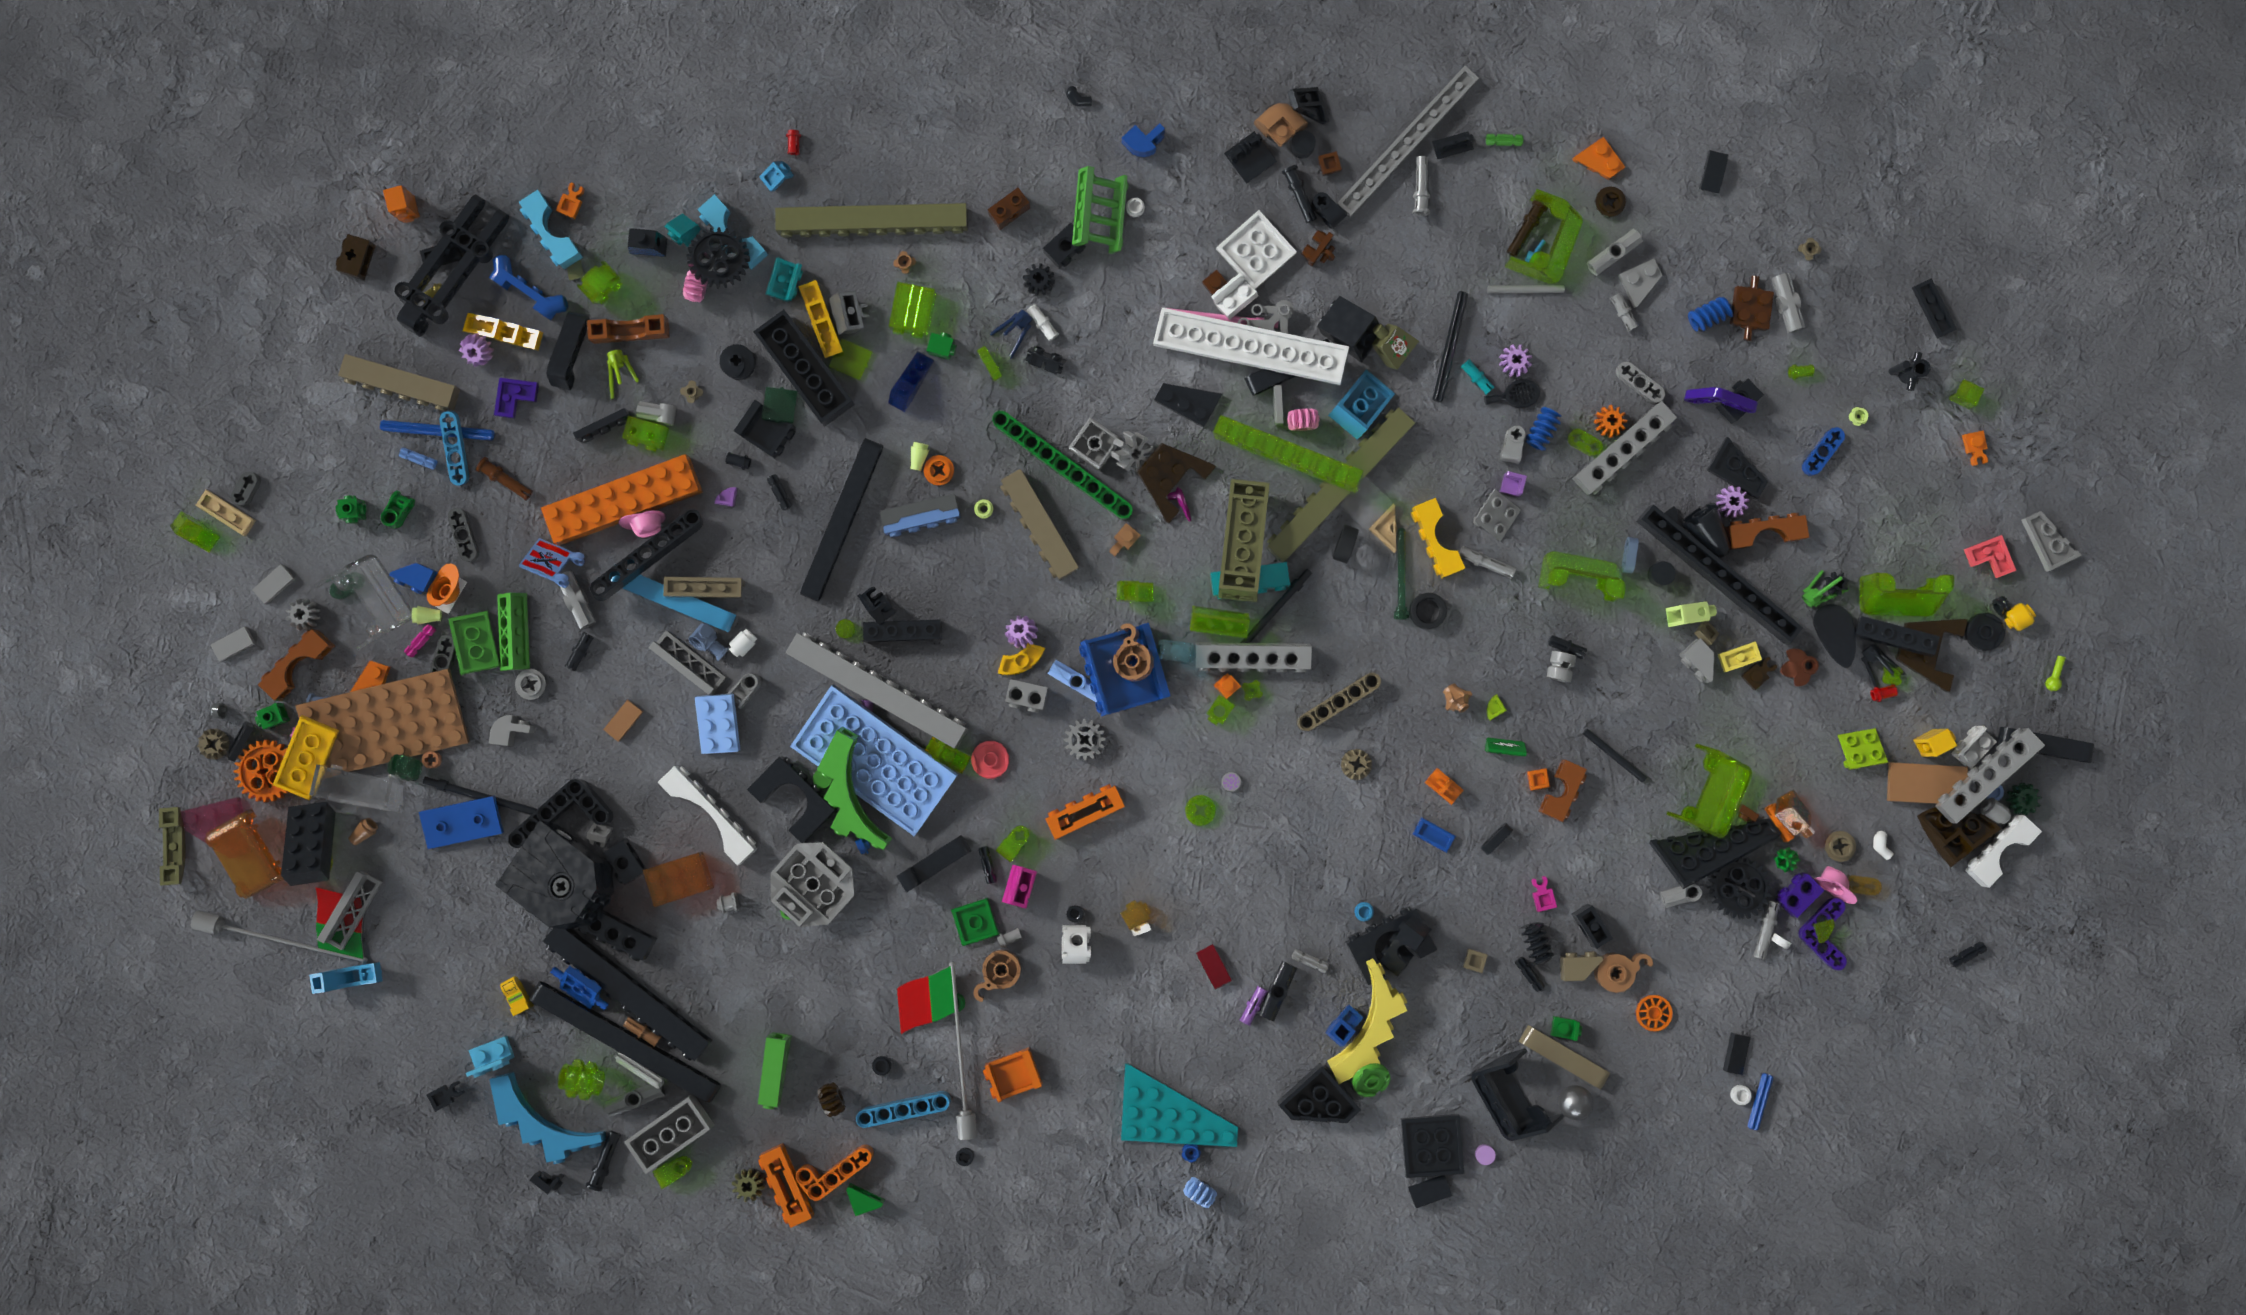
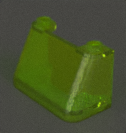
M1557 551L1549 552L1544 556L1538 588L1549 589L1550 585L1561 586L1567 582L1568 576L1571 574L1597 579L1596 589L1603 592L1605 601L1614 602L1624 599L1626 585L1616 563Z
M1873 573L1861 576L1860 610L1867 615L1933 616L1953 590L1954 575H1940L1936 578H1927V583L1917 589H1896L1895 579L1888 573Z

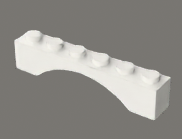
M674 766L658 783L670 796L690 800L706 810L714 819L721 832L724 852L737 866L741 865L758 849L755 846L756 842L749 835L746 837L741 832L743 830L737 822L733 823L728 818L730 815L723 808L719 809L715 805L716 800L710 794L706 795L702 791L703 787L696 780L692 781L688 777L690 773L683 766Z

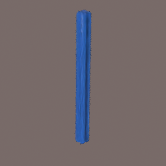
M381 420L380 429L383 431L442 436L440 425ZM461 427L463 438L494 440L495 432L493 430ZM447 428V431L456 430V428ZM453 433L449 435V437H457Z

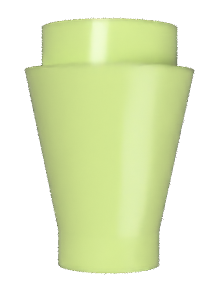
M913 442V446H911L910 469L922 471V466L929 453V445Z
M422 606L412 608V623H417V625L441 621L442 619L441 610Z

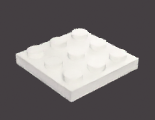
M1260 210L1216 247V250L1238 274L1241 273L1246 282L1255 290L1297 253Z

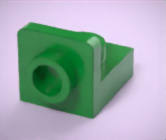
M1553 1016L1550 1035L1577 1041L1582 1033L1580 1022L1575 1019Z

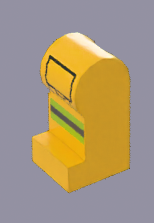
M514 976L500 984L513 1016L534 1006L518 977Z

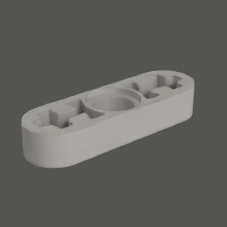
M1623 362L1617 366L1616 376L1648 402L1657 404L1664 399V389L1632 363ZM1621 367H1622L1623 369H1624L1625 367H1628V371H1627V372H1628L1629 374L1623 375V374H1622L1623 370L1621 369ZM1634 373H1636L1637 375L1634 376V377L1632 378V380L1630 381V380H1629V378H1631L1630 375H1633ZM1637 378L1644 379L1645 386L1643 388L1636 386L1635 381ZM1649 385H1651L1652 387L1649 388L1651 391L1648 390L1645 393L1644 390H1646L1649 387ZM1657 390V391L1659 392V393H1658L1659 398L1656 397V398L1654 399V398H1652V396H1653V393H1652V392H1655V391Z

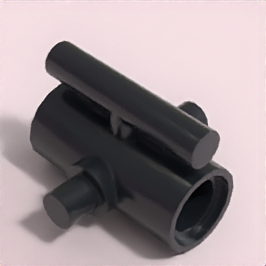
M1915 352L1910 362L1904 361L1889 369L1890 375L1898 373L1900 381L1907 384L1906 390L1914 391L1919 379L1930 373V363L1925 359H1921L1923 354L1921 352Z

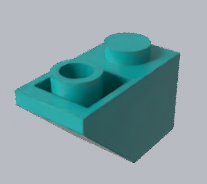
M683 213L664 226L669 231L667 235L680 246L683 243L687 247L701 230L698 224Z

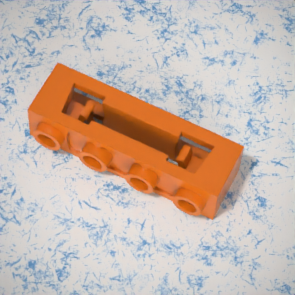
M1108 784L1100 788L1101 792L1096 795L1091 792L1083 796V801L1076 803L1074 800L1066 804V809L1060 812L1057 808L1047 813L1049 817L1045 818L1054 839L1056 840L1125 807L1116 786L1111 787ZM1105 795L1108 798L1100 801L1102 807L1104 808L1110 804L1114 805L1104 811L1100 809L1073 822L1072 826L1064 830L1061 828L1070 824L1068 817L1059 821V817L1067 813L1068 815L1092 805L1097 802V799Z
M784 1143L762 1152L758 1162L761 1169L766 1171L768 1186L773 1188L776 1194L774 1195L776 1204L781 1206L784 1212L782 1213L784 1222L792 1228L811 1219L814 1216V1211L806 1193L796 1180V1170ZM782 1166L785 1169L783 1174L796 1200L791 1205L789 1203L791 1199L777 1171Z

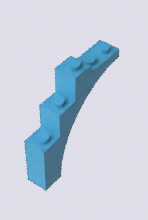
M514 1072L489 1079L498 1124H506V1127L519 1124L522 1144L536 1145L541 1143L542 1140L546 1163L552 1161L553 1164L562 1163L565 1161V1158L571 1155L570 1151H580L583 1146L587 1145L590 1148L601 1146V1142L607 1139L605 1131L593 1133L574 1132L560 1128L544 1119L524 1098L518 1087Z

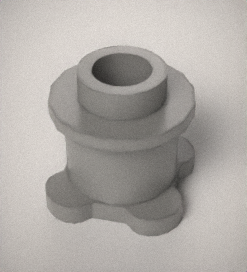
M732 892L731 895L727 896L720 895L719 899H717L718 910H722L723 914L731 910L740 911L737 892Z

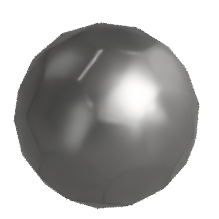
M1571 1085L1560 1093L1558 1105L1560 1111L1567 1118L1582 1120L1592 1112L1593 1098L1586 1088Z

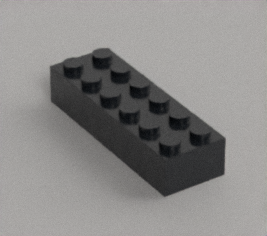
M784 309L753 331L824 427L855 405Z

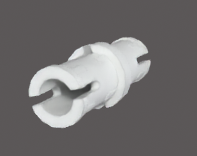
M1037 304L1027 309V313L1036 323V327L1040 328L1049 342L1059 335L1049 322L1048 316L1041 312Z

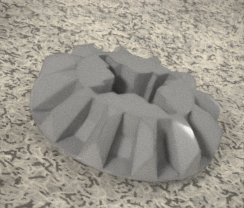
M534 669L522 671L515 681L517 693L522 698L528 700L539 698L545 692L547 685L545 676L540 671ZM528 679L537 681L534 684V690L532 688H525L529 684Z

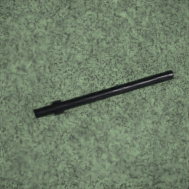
M1306 569L1298 579L1295 578L1292 581L1290 588L1240 643H1250L1294 593L1302 589L1303 583L1312 575L1309 569ZM1237 653L1231 654L1235 658L1239 656Z
M426 776L423 779V784L436 787L437 790L443 792L450 791L474 799L492 796L450 784L449 781L443 779L436 780ZM495 797L497 805L530 815L537 810L534 807Z

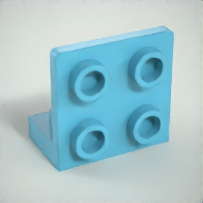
M504 1036L468 1050L475 1069L467 1072L466 1075L467 1077L473 1075L476 1078L489 1071H494L510 1064L509 1060L515 1056L508 1037Z

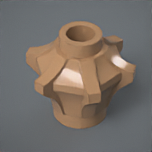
M1455 683L1449 685L1443 691L1446 698L1445 709L1447 711L1458 710L1462 713L1469 708L1468 703L1472 696L1471 691H1465Z

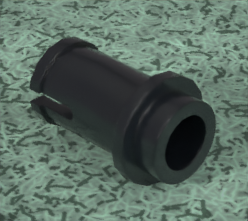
M728 452L725 462L745 470L750 468L751 458H748V455L741 456Z

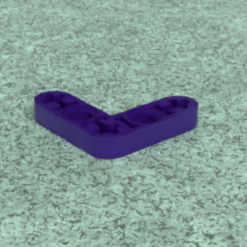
M1717 387L1686 390L1684 401L1693 404L1719 402L1747 413H1756L1758 405L1757 401Z
M1833 897L1828 899L1800 928L1798 934L1799 938L1827 966L1834 970H1842L1847 964L1846 957L1823 935L1845 911L1843 900ZM1832 903H1839V904L1837 905V907H1838L1839 909H1838V910H1832V909H1833ZM1820 915H1824L1827 919L1826 924L1820 926L1817 922V918ZM1812 930L1811 935L1817 940L1814 941L1812 938L1806 937L1805 931ZM1821 942L1827 944V950L1824 953L1818 951V945ZM1831 954L1833 957H1840V959L1838 960L1840 964H1834L1835 961L1828 956Z

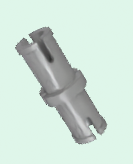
M1620 292L1611 297L1610 299L1618 312L1617 316L1622 319L1627 331L1629 332L1638 327L1639 324L1631 312L1632 308L1628 306L1622 293Z

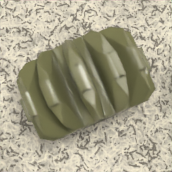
M750 1168L748 1173L745 1169H742L741 1174L737 1173L735 1175L736 1180L732 1182V1185L736 1186V1188L732 1192H739L737 1199L744 1196V1202H747L749 1197L752 1201H755L756 1196L760 1197L762 1195L761 1190L765 1189V1185L761 1183L765 1179L764 1177L758 1178L760 1171L753 1174V1168ZM750 1182L752 1185L746 1188L745 1185Z

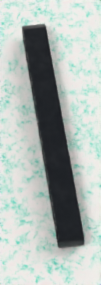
M539 981L529 998L534 1004L705 1102L712 1103L721 1087V1084L659 1047H653L644 1039H638L636 1034L598 1012L590 1010L582 1003L545 982Z

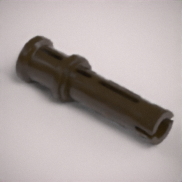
M1533 200V206L1528 214H1525L1523 217L1524 222L1506 251L1515 258H1517L1531 231L1539 225V220L1543 213L1548 210V207L1539 201Z

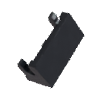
M871 587L863 594L857 596L868 613L880 625L896 613V611L882 592L871 597V593L876 590L875 587Z

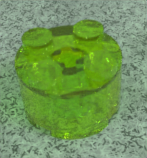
M606 261L600 262L602 266L599 268L597 265L591 268L581 278L582 285L577 284V287L593 304H604L609 299L608 294L611 291L616 292L623 286L621 283L622 278Z

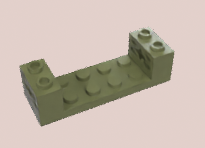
M1231 479L1218 598L1257 602L1270 483Z

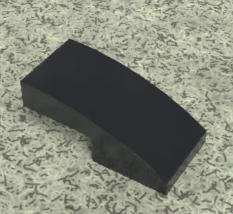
M1709 150L1699 189L1714 193L1720 192L1728 154Z

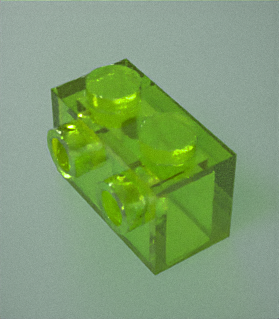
M628 416L622 438L627 441L628 445L638 447L640 444L646 446L645 449L656 452L657 449L663 451L669 428Z

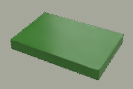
M488 611L448 619L461 675L500 667Z

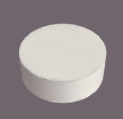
M1776 933L1771 937L1773 942L1785 949H1788L1792 944Z
M1744 1085L1734 1086L1730 1093L1731 1099L1738 1105H1746L1752 1098L1751 1091Z

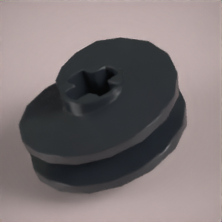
M733 344L726 347L720 355V367L732 379L744 380L754 372L756 366L755 357L747 347L741 344ZM739 358L741 360V363H738L739 365L736 366L734 364V361H737V359Z

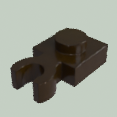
M1770 657L1764 658L1761 661V666L1755 663L1741 675L1753 690L1758 689L1770 678L1766 674L1767 672L1774 671L1777 668L1776 664L1770 668L1767 666V662L1771 659Z

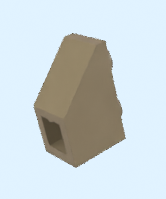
M1594 951L1585 952V955H1577V952H1566V956H1560L1561 979L1563 981H1584L1603 961V956L1597 955V952Z

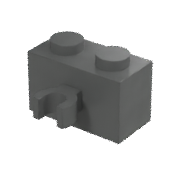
M856 291L839 292L829 298L837 336L855 334L864 328L862 320L870 315L862 313V309L868 306L867 304H858Z

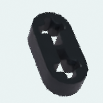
M1504 823L1480 848L1489 855L1512 833L1513 829L1507 823Z

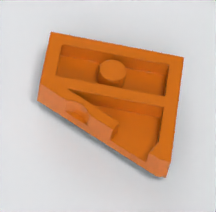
M1604 137L1572 159L1575 163L1579 162L1585 165L1590 171L1597 172L1608 180L1625 168Z

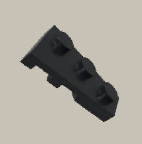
M1163 383L1154 401L1204 428L1222 394Z
M1726 437L1707 471L1735 487H1741L1743 492L1745 491L1748 495L1758 499L1768 481L1754 465L1749 463L1743 456L1744 454L1732 444L1731 439Z

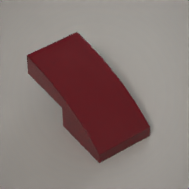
M1213 944L1196 953L1215 990L1232 981Z

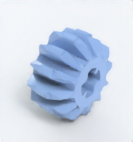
M1191 1177L1183 1190L1188 1198L1204 1208H1209L1217 1196L1216 1190L1196 1177Z

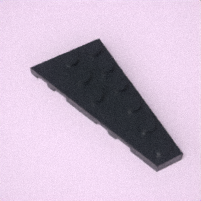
M1768 818L1757 820L1756 822H1747L1744 825H1730L1722 829L1714 828L1687 833V835L1679 837L1670 836L1662 840L1654 839L1650 840L1649 844L1682 889H1685L1779 838L1782 833L1772 820Z

